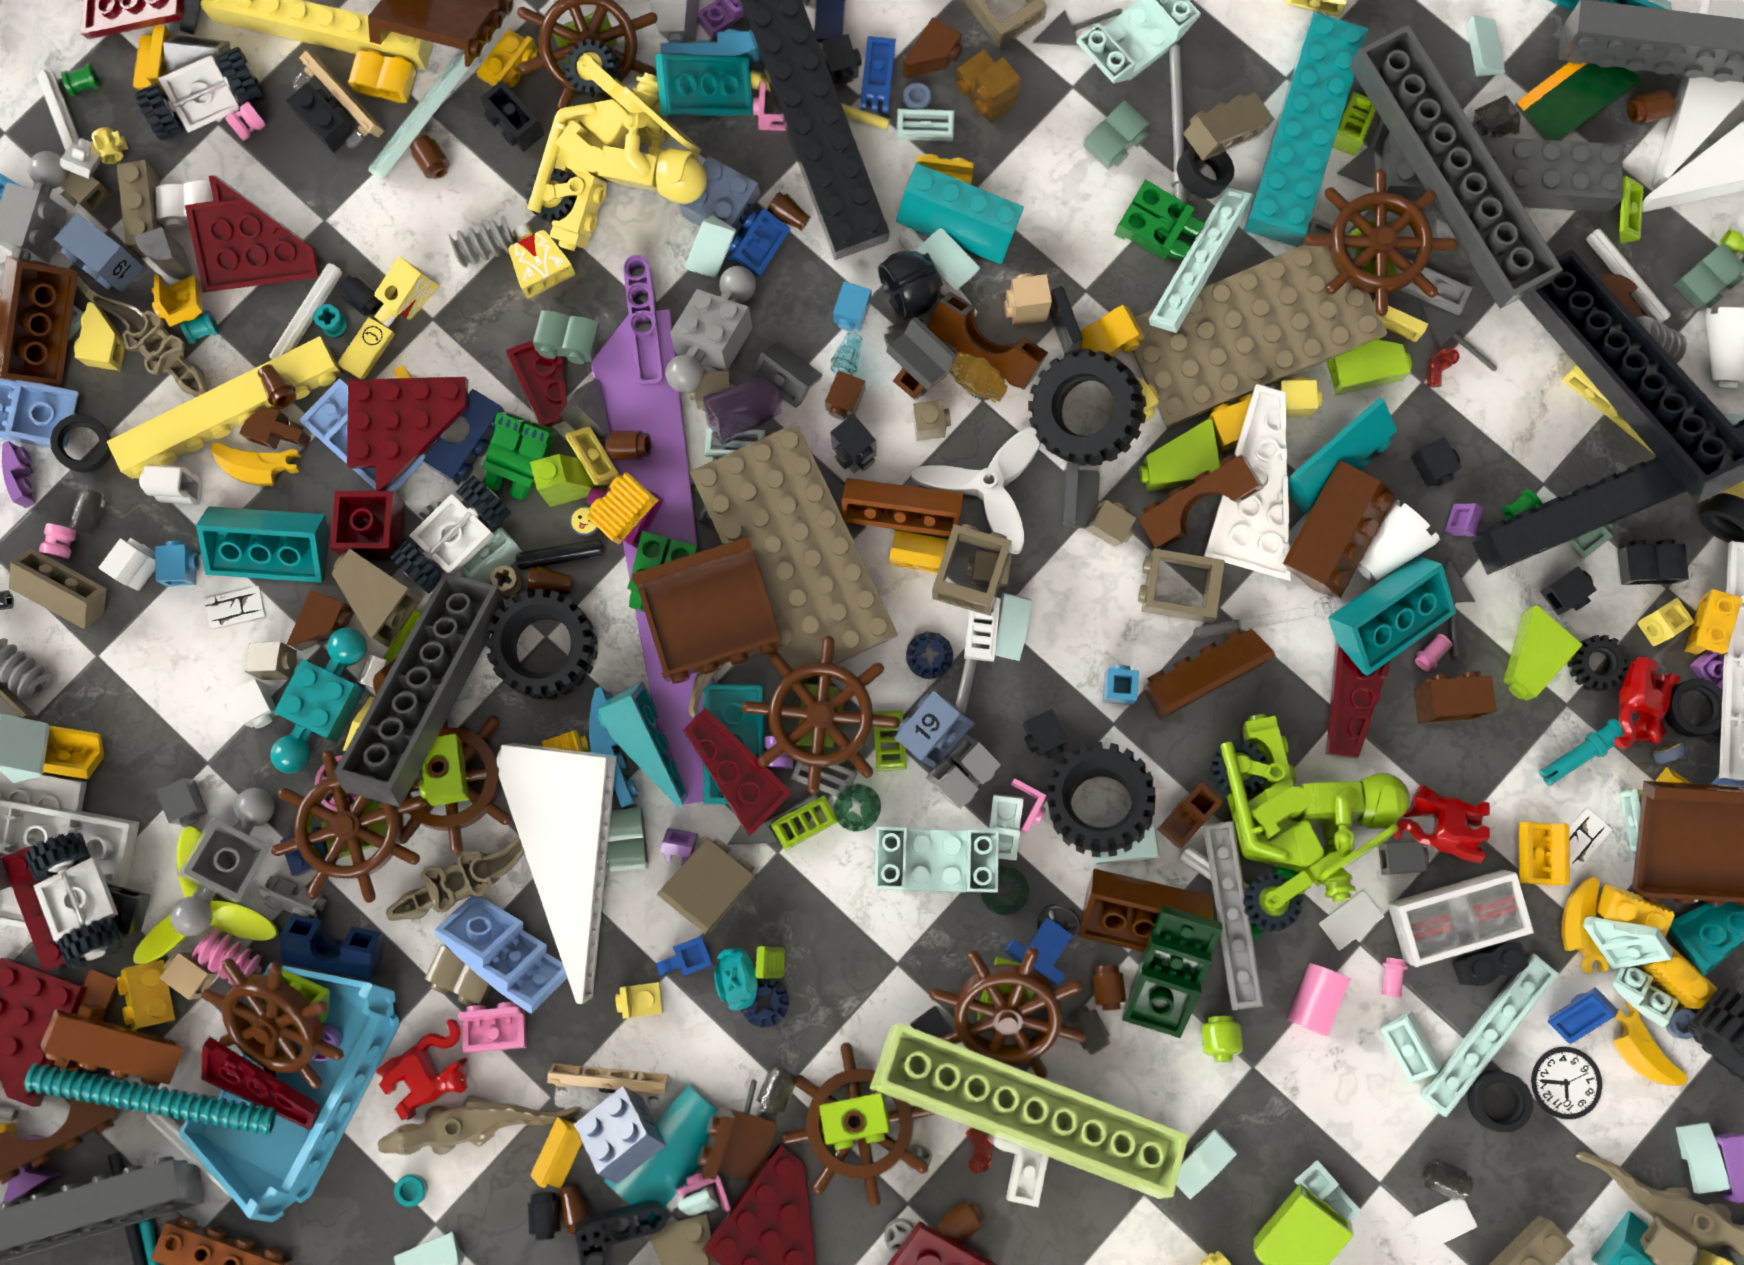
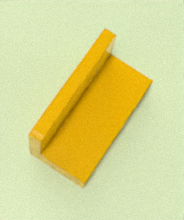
M163 25L153 26L152 35L140 36L133 86L137 90L157 83L165 91L158 79L167 75L163 42L173 35Z
M897 530L895 531L890 551L889 565L937 574L948 539Z
M560 1117L556 1118L530 1175L539 1186L545 1188L548 1184L560 1189L562 1188L582 1144V1140L574 1125L575 1123Z

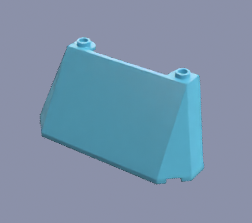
M281 965L283 969L330 990L329 1014L322 1024L336 1026L342 1035V1043L339 1048L344 1051V1057L341 1060L335 1061L330 1058L323 1062L314 1060L310 1062V1065L322 1080L320 1088L312 1089L299 1071L289 1073L276 1072V1078L303 1095L312 1098L320 1105L319 1116L311 1131L276 1115L274 1127L268 1136L263 1135L261 1131L258 1134H254L251 1129L249 1132H244L243 1128L234 1130L233 1126L227 1129L223 1127V1124L217 1127L213 1125V1122L206 1125L202 1120L200 1123H195L194 1119L185 1121L179 1132L182 1140L241 1207L248 1218L274 1222L284 1215L283 1210L296 1201L301 1204L311 1197L375 1075V1070L378 1069L400 1027L399 1018L394 1014L393 1003L396 1000L394 991L368 982ZM269 966L263 975L269 974ZM294 1042L299 1050H302L303 1045ZM241 1052L240 1055L264 1070V1067L255 1063ZM221 1090L217 1097V1100L226 1098L227 1102L236 1100L237 1104L241 1101L246 1102L247 1106L251 1104L224 1090Z

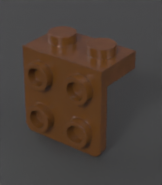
M718 1105L716 1115H712L707 1129L709 1137L706 1146H702L698 1156V1165L703 1177L716 1180L719 1172L752 1181L767 1160L777 1128L776 1123L771 1119Z

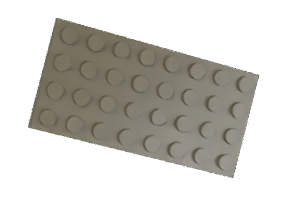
M1304 244L1202 288L1177 333L1150 325L1149 318L1154 309L1136 316L1135 319L1145 337L1139 341L1141 345L1132 352L1147 385L1151 384L1159 395L1157 408L1168 429L1206 413L1221 404L1232 402L1253 393L1256 384L1267 387L1385 337L1387 330L1380 316L1376 313V307L1369 293L1346 282L1335 294H1328L1325 291L1326 285L1339 274L1330 257L1329 247L1307 246ZM1346 247L1347 253H1348L1349 257L1352 259V257H1351V255H1350V252H1349L1348 248Z
M798 423L792 424L689 472L722 544L749 537L783 645L777 647L778 651L776 652L782 656L792 670L807 664L820 663L822 643L826 636H831L835 640L833 664L835 665L898 636Z

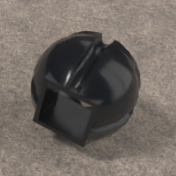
M909 250L899 251L890 255L878 266V274L885 294L891 295L889 303L900 318L917 317L930 309L937 300L943 282L929 253L921 254Z

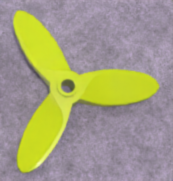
M187 826L179 836L177 845L178 872L202 833L194 826ZM178 875L184 896H193L198 885ZM215 896L209 904L213 913L210 925L240 938L259 941L271 940L278 936L279 932L273 921L251 908L237 903L218 901ZM171 914L158 923L140 942L134 953V963L147 964L154 962L171 952L188 937L174 929L170 919Z

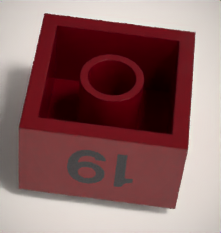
M335 491L330 549L339 556L351 549L363 558H390L401 546L404 501L394 491Z

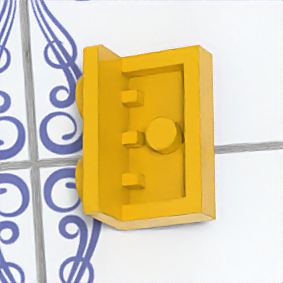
M160 274L154 276V287L152 288L154 302H152V306L157 316L164 318L170 327L183 321H191L203 313L201 283L195 274L170 286L167 285Z
M50 726L43 772L89 779L105 757L101 735L99 733Z
M1519 822V883L1535 885L1570 884L1569 824Z
M164 960L124 968L121 971V976L117 977L119 994H125L127 1007H123L124 1022L126 1026L131 1025V1029L139 1030L175 1020L169 985L160 979L165 971L163 969Z

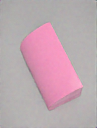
M1309 963L1286 1020L1319 1035L1328 1036L1350 978L1322 966Z

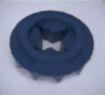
M926 631L916 635L908 644L906 661L911 671L917 676L925 679H935L944 675L951 667L953 649L949 640L940 633ZM927 643H930L933 652L942 653L934 657L932 667H930L927 658L917 657V655L926 652Z
M757 978L756 995L764 997L773 991L769 1002L775 1011L764 1008L756 1013L759 1002L755 997L751 1006L741 1010L749 1023L758 1027H770L779 1023L784 1018L789 1007V998L786 989L780 982L772 978Z

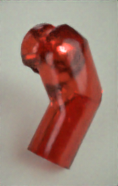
M1445 348L1429 359L1427 367L1428 387L1437 388L1442 386V372L1459 361L1460 356L1456 349Z
M971 1127L965 1134L974 1145L975 1150L973 1158L969 1161L968 1165L973 1173L980 1174L986 1172L991 1166L993 1146L983 1131Z

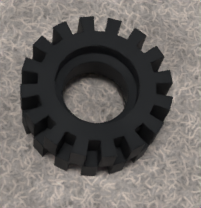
M1595 635L1580 641L1583 645L1572 656V661L1568 662V668L1573 667L1574 670L1570 672L1571 677L1577 676L1578 680L1575 682L1578 685L1585 684L1584 689L1601 691L1620 684L1621 680L1625 679L1627 675L1625 670H1628L1631 665L1626 663V660L1630 659L1629 653L1624 655L1622 652L1626 649L1624 644L1618 646L1619 640L1616 638L1609 639V635H1602L1600 637ZM1593 652L1603 653L1607 657L1609 668L1605 674H1597L1590 668L1589 657Z

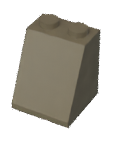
M349 549L347 553H343L336 560L332 575L367 635L389 647L414 609L419 606L423 599Z
M707 837L657 893L659 897L704 934H711L756 878L751 873L754 867L742 857L736 861L728 854L731 848L718 837L714 842Z

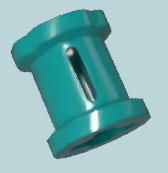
M331 304L321 305L314 313L315 323L322 328L328 337L339 338L346 333L348 329L347 319Z
M209 310L204 311L203 315L191 321L180 322L183 334L190 344L196 343V339L209 334L214 336L219 334L217 322Z

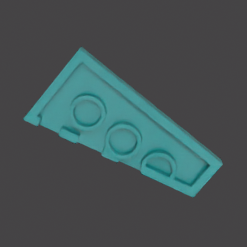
M1725 901L1723 906L1707 903L1674 919L1670 925L1668 933L1704 977L1744 943V906L1737 905L1736 902Z

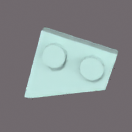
M1586 917L1584 928L1612 969L1671 960L1673 949L1656 927L1596 917Z

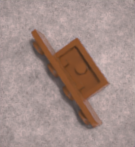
M91 969L83 984L87 989L77 1014L103 1021L118 987L117 978L96 969ZM67 1058L65 1062L56 1061L54 1064L56 1067L61 1068V1071L65 1068L70 1069L71 1073L81 1069L78 1066V1061Z

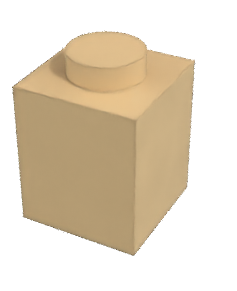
M190 952L174 954L167 960L163 967L165 971L160 979L188 1000L200 999L202 992L210 986L218 973L209 971L208 965H200L198 959H191L192 954Z

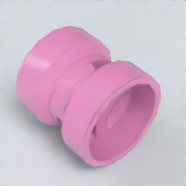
M248 101L241 105L240 111L230 113L225 117L243 142L250 138L251 132L255 129L261 130L266 126L265 122ZM240 116H242V118L245 120V122L249 125L250 128H247L244 125V123L239 118Z
M46 524L44 530L46 539L45 542L41 543L39 552L49 557L69 560L71 555L70 543L75 540L77 531L60 525Z

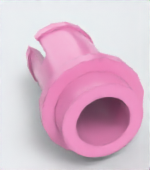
M1437 633L1423 651L1417 652L1415 663L1426 672L1436 669L1438 666L1437 662L1453 646L1452 642L1443 634Z
M1386 957V963H1382V966H1385L1382 994L1402 997L1404 970H1407L1408 967L1405 966V960Z

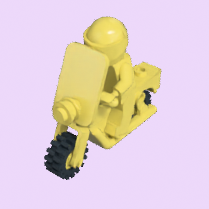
M587 39V43L582 40L577 42L578 48L574 45L570 48L574 52L572 56L566 54L565 59L569 60V64H564V69L568 71L565 74L566 79L570 81L569 84L589 97H594V95L603 97V92H605L615 100L611 99L570 106L557 111L538 174L534 173L531 176L535 181L534 183L528 181L527 186L531 188V191L525 192V196L530 198V200L526 201L527 209L531 210L533 214L538 215L539 218L552 222L553 226L549 237L559 240L558 246L575 251L576 246L584 249L587 248L592 232L597 226V215L600 206L606 197L607 181L629 187L658 191L662 197L679 204H688L696 201L704 193L707 186V174L697 156L702 149L669 119L661 116V112L654 107L659 103L657 76L644 73L643 77H637V88H633L632 91L616 78H621V73L617 71L618 68H621V63L617 61L619 58L617 54L598 40L595 42L592 39ZM645 126L648 127L649 139L652 142V145L648 147V154L639 151L640 136L638 135V129ZM665 130L691 151L675 148L663 150L660 148V144L666 139ZM568 168L580 178L574 177L571 174L567 173Z

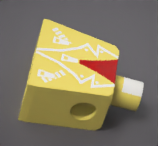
M522 224L514 229L513 233L518 242L511 245L508 249L520 287L527 299L576 275L570 261L545 230L533 234L528 224Z
M399 256L375 292V297L384 304L374 317L387 327L391 325L398 314L410 320L438 290L440 285L420 269Z

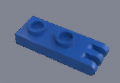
M871 36L867 38L860 110L862 111L867 109V100L872 101L871 112H877L878 102H883V113H888L896 39Z

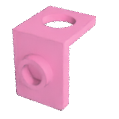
M760 82L759 98H754L753 115H758L759 130L786 131L784 124L776 125L771 123L774 121L783 122L781 115L765 114L766 82Z
M1014 778L1010 785L1037 799L1020 830L1026 834L1032 823L1038 825L1046 809L1042 807V804L1047 795Z
M702 1172L686 1178L688 1184L675 1189L677 1195L682 1196L713 1183L723 1211L728 1212L731 1210L718 1174L716 1180L703 1177Z

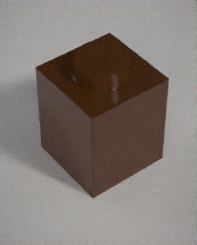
M838 370L825 400V407L829 411V415L839 420H845V418L852 414L855 415L866 390L865 380Z

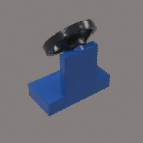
M1055 903L1046 906L1040 912L1037 921L1038 931L1027 948L1016 940L1008 942L1003 952L1019 963H1022L1026 950L1029 947L1037 948L1039 954L1033 970L1046 977L1053 986H1058L1066 975L1053 965L1065 946L1078 936L1081 922L1074 909L1065 904ZM1054 909H1062L1070 913L1074 917L1076 924H1070L1064 917L1057 916ZM1048 911L1050 919L1046 918L1044 922L1041 923L1042 916ZM1076 930V932L1073 935L1068 932Z

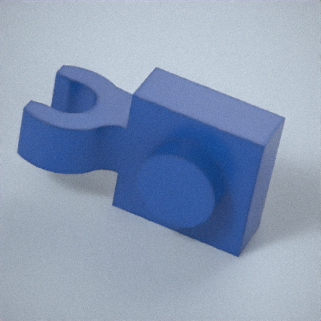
M702 936L674 946L673 949L676 956L656 963L660 975L681 968L683 976L713 965Z

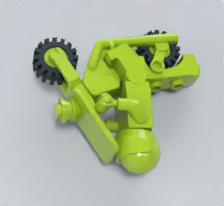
M1258 714L1249 717L1248 721H1245L1241 729L1244 737L1243 743L1239 742V739H1234L1233 742L1228 741L1221 744L1212 759L1210 771H1212V782L1215 781L1217 783L1215 787L1218 790L1220 788L1223 789V794L1227 796L1241 854L1249 860L1301 872L1292 879L1290 877L1285 879L1284 874L1281 873L1273 875L1272 872L1267 873L1265 876L1262 874L1250 884L1245 892L1243 904H1245L1244 912L1245 915H1249L1251 924H1257V928L1260 930L1264 928L1267 929V932L1275 930L1279 932L1291 926L1297 920L1303 908L1301 906L1303 901L1301 894L1314 884L1316 887L1320 885L1325 886L1327 890L1324 893L1325 898H1332L1333 903L1352 899L1351 893L1356 892V889L1350 882L1353 879L1352 875L1345 869L1387 841L1399 830V827L1396 825L1397 820L1408 809L1410 798L1406 785L1399 778L1388 773L1374 774L1360 779V781L1319 782L1303 784L1301 787L1294 786L1293 783L1296 782L1295 770L1292 764L1288 765L1286 757L1288 743L1286 737L1280 734L1276 716L1266 717V714ZM1261 786L1264 792L1248 802L1247 797L1252 792L1255 793ZM1358 820V824L1367 827V829L1388 828L1352 852L1355 846L1353 833L1349 831L1352 821ZM1323 824L1324 840H1327L1326 846L1322 847L1311 825Z

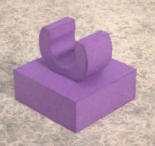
M1476 503L1453 504L1445 531L1452 536L1479 537L1480 534L1476 530L1478 524L1485 521V518L1482 516L1484 508Z
M668 828L662 840L660 853H666L665 862L670 863L672 855L682 857L681 865H683L693 853L697 841V833Z

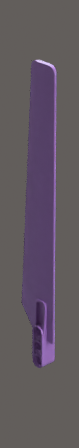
M633 255L626 259L623 267L629 315L593 359L591 369L593 379H599L610 434L612 431L641 430L643 433L650 435L652 449L650 456L644 457L642 460H613L610 454L607 455L619 475L623 476L624 473L628 472L647 490L656 493L664 499L648 533L667 537L670 541L674 539L698 546L680 392L674 390L668 384L665 376L668 363L672 358L676 357L670 332L673 329L671 311L669 309L657 310L654 279L649 263L644 257ZM635 269H645L641 276H632ZM639 296H648V300L644 304L635 303L636 298ZM641 324H652L651 328L648 331H638V328ZM623 540L629 579H631L637 548ZM635 610L650 695L659 718L655 719L657 730L667 737L668 759H674L687 791L688 797L684 804L703 802V762L683 732L694 719L688 711L692 687L698 672L689 675L690 679L682 683L673 684L672 681L667 682L662 676L663 670L645 612ZM714 677L710 680L708 684H715ZM703 693L699 701L697 715L703 710Z

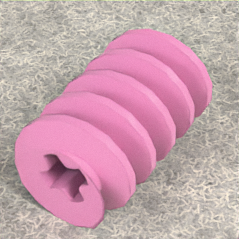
M219 928L206 935L196 946L191 956L193 960L198 959L200 965H208L209 971L213 973L218 972V976L223 980L228 979V982L233 986L235 984L222 968L224 959H233L246 977L256 974L260 975L262 967L259 966L262 956L257 954L250 960L249 956L252 951L250 948L239 953L242 943L237 941L230 947L229 943L232 938L230 935H226L222 940H219L222 931Z

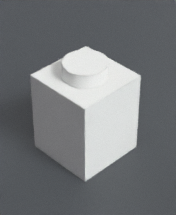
M254 678L227 692L243 725L261 728L271 723V718L277 715L273 713L276 709L275 703L265 683Z

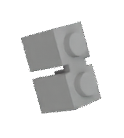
M967 734L948 754L968 776L966 777L957 766H952L946 759H943L926 777L950 803L959 809L974 798L975 793L978 791L977 786L980 783L983 785L991 780L995 775V771L1001 766L979 741Z

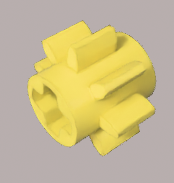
M105 127L97 129L92 133L93 141H90L92 142L91 151L101 154L100 160L103 163L114 164L122 160V150H126L128 147L124 136H120L119 131L114 132L113 129Z

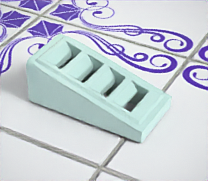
M712 1183L683 1195L677 1204L679 1210L691 1217H695L718 1208L720 1201Z

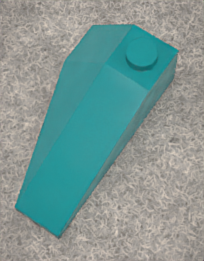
M642 681L605 701L598 709V720L602 728L608 730L611 738L663 793L679 807L684 804L688 794L674 759H668L667 757L668 740L665 734L657 730L655 719L659 718Z

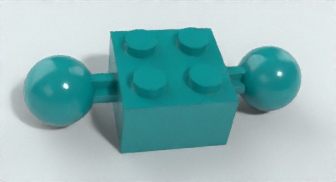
M342 628L330 636L327 650L331 659L325 669L304 659L299 663L273 712L296 723L292 733L279 738L271 748V762L277 770L293 774L307 766L311 755L307 742L312 732L338 742L365 690L341 678L347 666L357 664L366 654L367 643L359 631L353 628Z

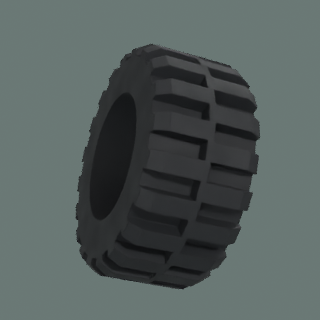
M1081 349L1080 353H1075L1074 351L1064 353L1065 358L1061 360L1055 358L1049 362L1051 368L1047 372L1042 369L1038 375L1041 378L1038 386L1033 384L1030 393L1034 395L1033 401H1028V410L1032 412L1033 416L1029 419L1031 427L1036 430L1035 436L1039 442L1044 444L1049 452L1063 460L1085 466V464L1097 466L1102 465L1104 461L1111 462L1117 459V455L1122 451L1126 453L1131 448V441L1134 438L1138 439L1141 434L1139 427L1141 423L1145 424L1146 419L1143 408L1147 406L1146 397L1142 395L1141 391L1143 387L1134 376V373L1125 364L1108 353L1102 351L1093 352L1091 349ZM1086 381H1096L1105 385L1113 396L1114 406L1111 418L1097 433L1089 436L1077 435L1064 424L1062 417L1064 400L1068 393L1078 384Z

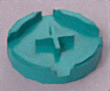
M741 948L724 949L717 957V959H720L719 966H715L714 982L718 996L722 1002L728 1003L730 1010L747 1009L753 1004L757 992V977L753 962L747 952Z

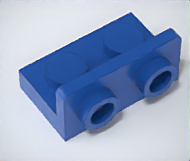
M764 208L748 213L742 222L744 229L740 235L736 234L734 236L729 252L725 257L729 261H737L757 277L761 276L790 231L788 226Z

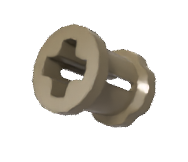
M502 565L494 568L491 572L490 580L492 585L498 586L503 596H514L521 590L522 579L510 566ZM510 577L512 579L510 584L501 583L503 578L508 579Z

